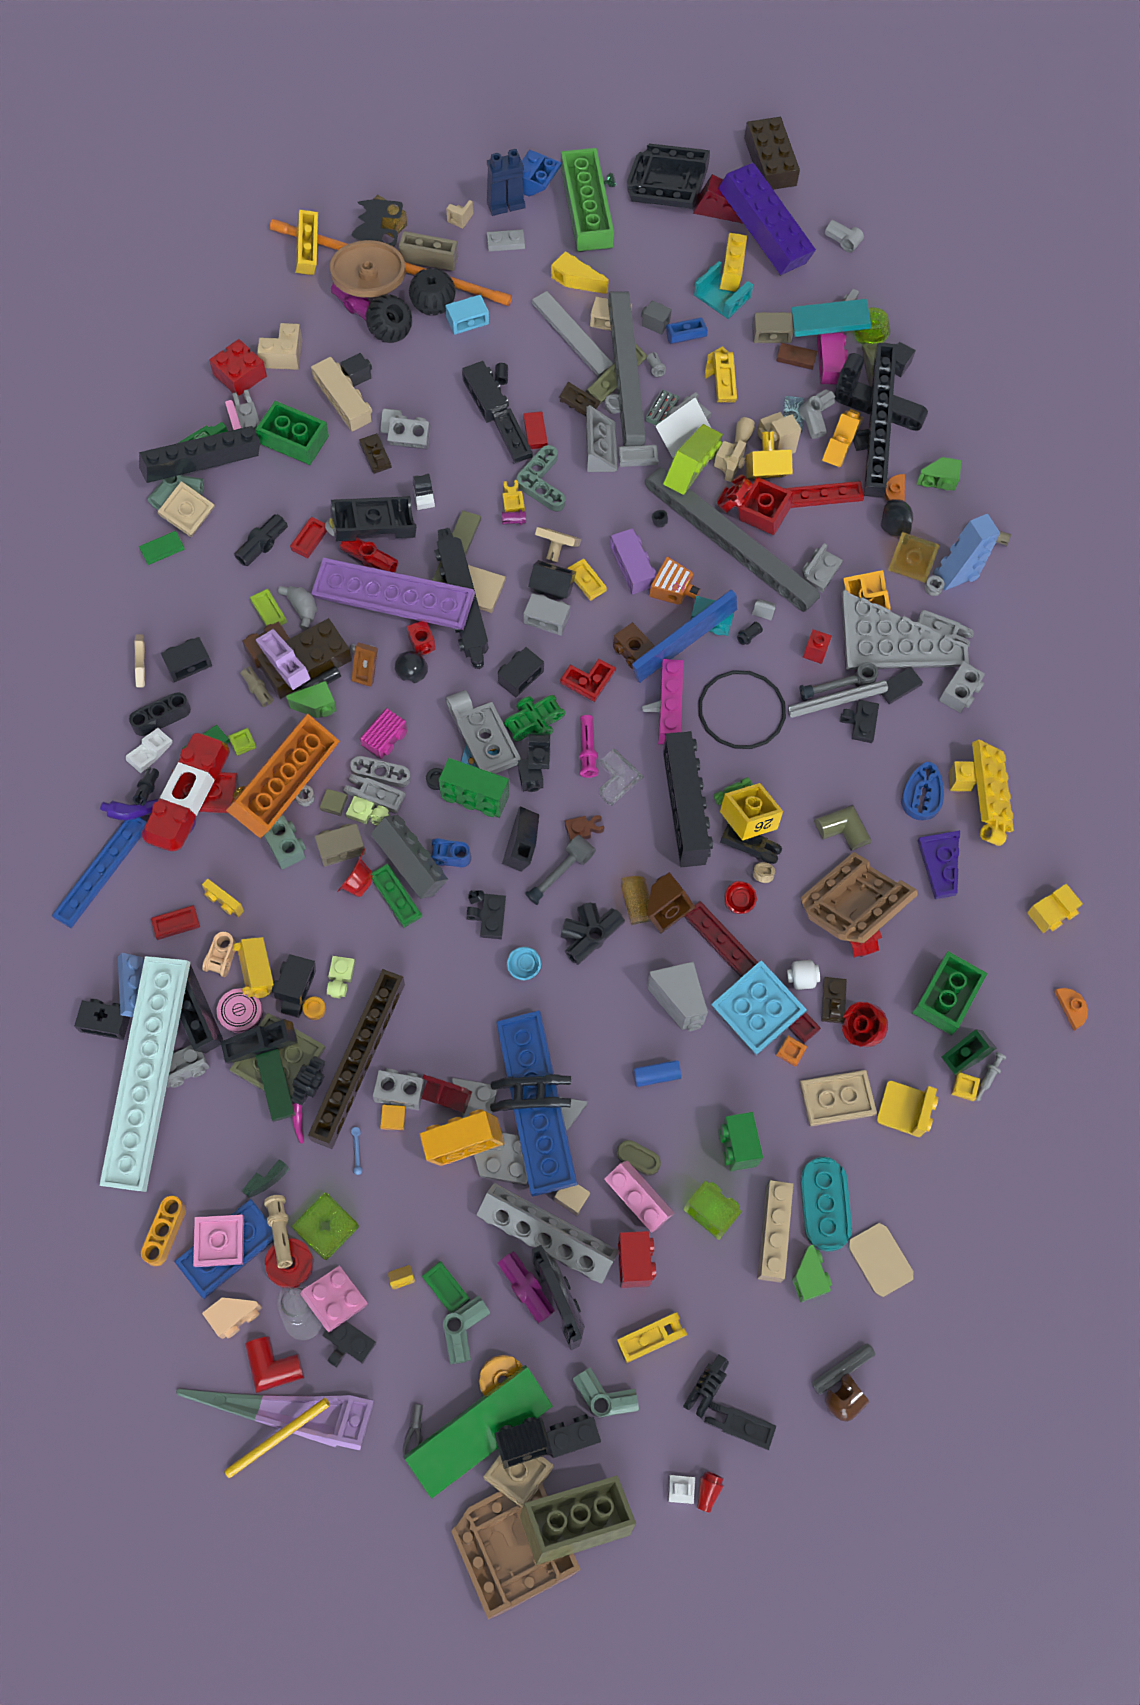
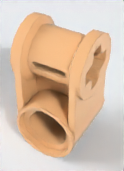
M219 932L215 935L209 952L204 959L203 971H213L219 973L222 977L227 976L236 952L233 950V944L236 942L229 933ZM223 941H230L226 948H220Z

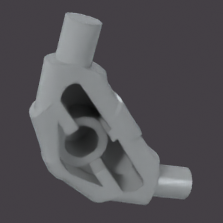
M280 586L278 593L287 596V599L291 602L302 620L300 628L307 630L317 612L314 596L303 587L290 586L288 588Z

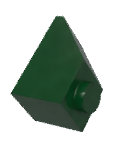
M975 1029L941 1056V1058L951 1071L957 1075L982 1061L997 1048L983 1030Z

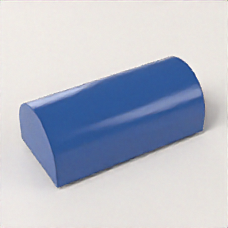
M702 317L666 325L667 339L670 344L707 337L708 333Z
M677 1060L638 1067L632 1072L636 1087L681 1079L680 1064Z

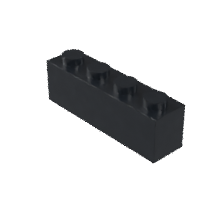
M190 964L180 1019L194 1051L206 1054L220 1046L223 1037Z

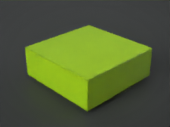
M248 728L228 736L237 756L257 748Z

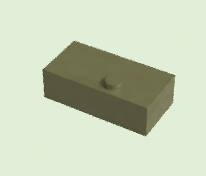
M618 1475L524 1503L519 1515L536 1565L630 1536L636 1525Z

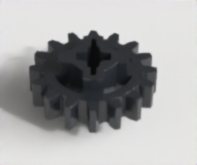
M314 1056L310 1060L309 1065L303 1064L292 1083L295 1089L291 1101L301 1106L306 1102L308 1096L313 1098L316 1095L325 1077L322 1074V1069L325 1066L324 1060Z

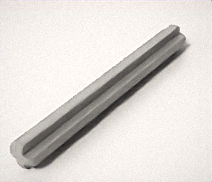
M885 680L790 705L788 712L790 717L804 715L887 692L888 685Z

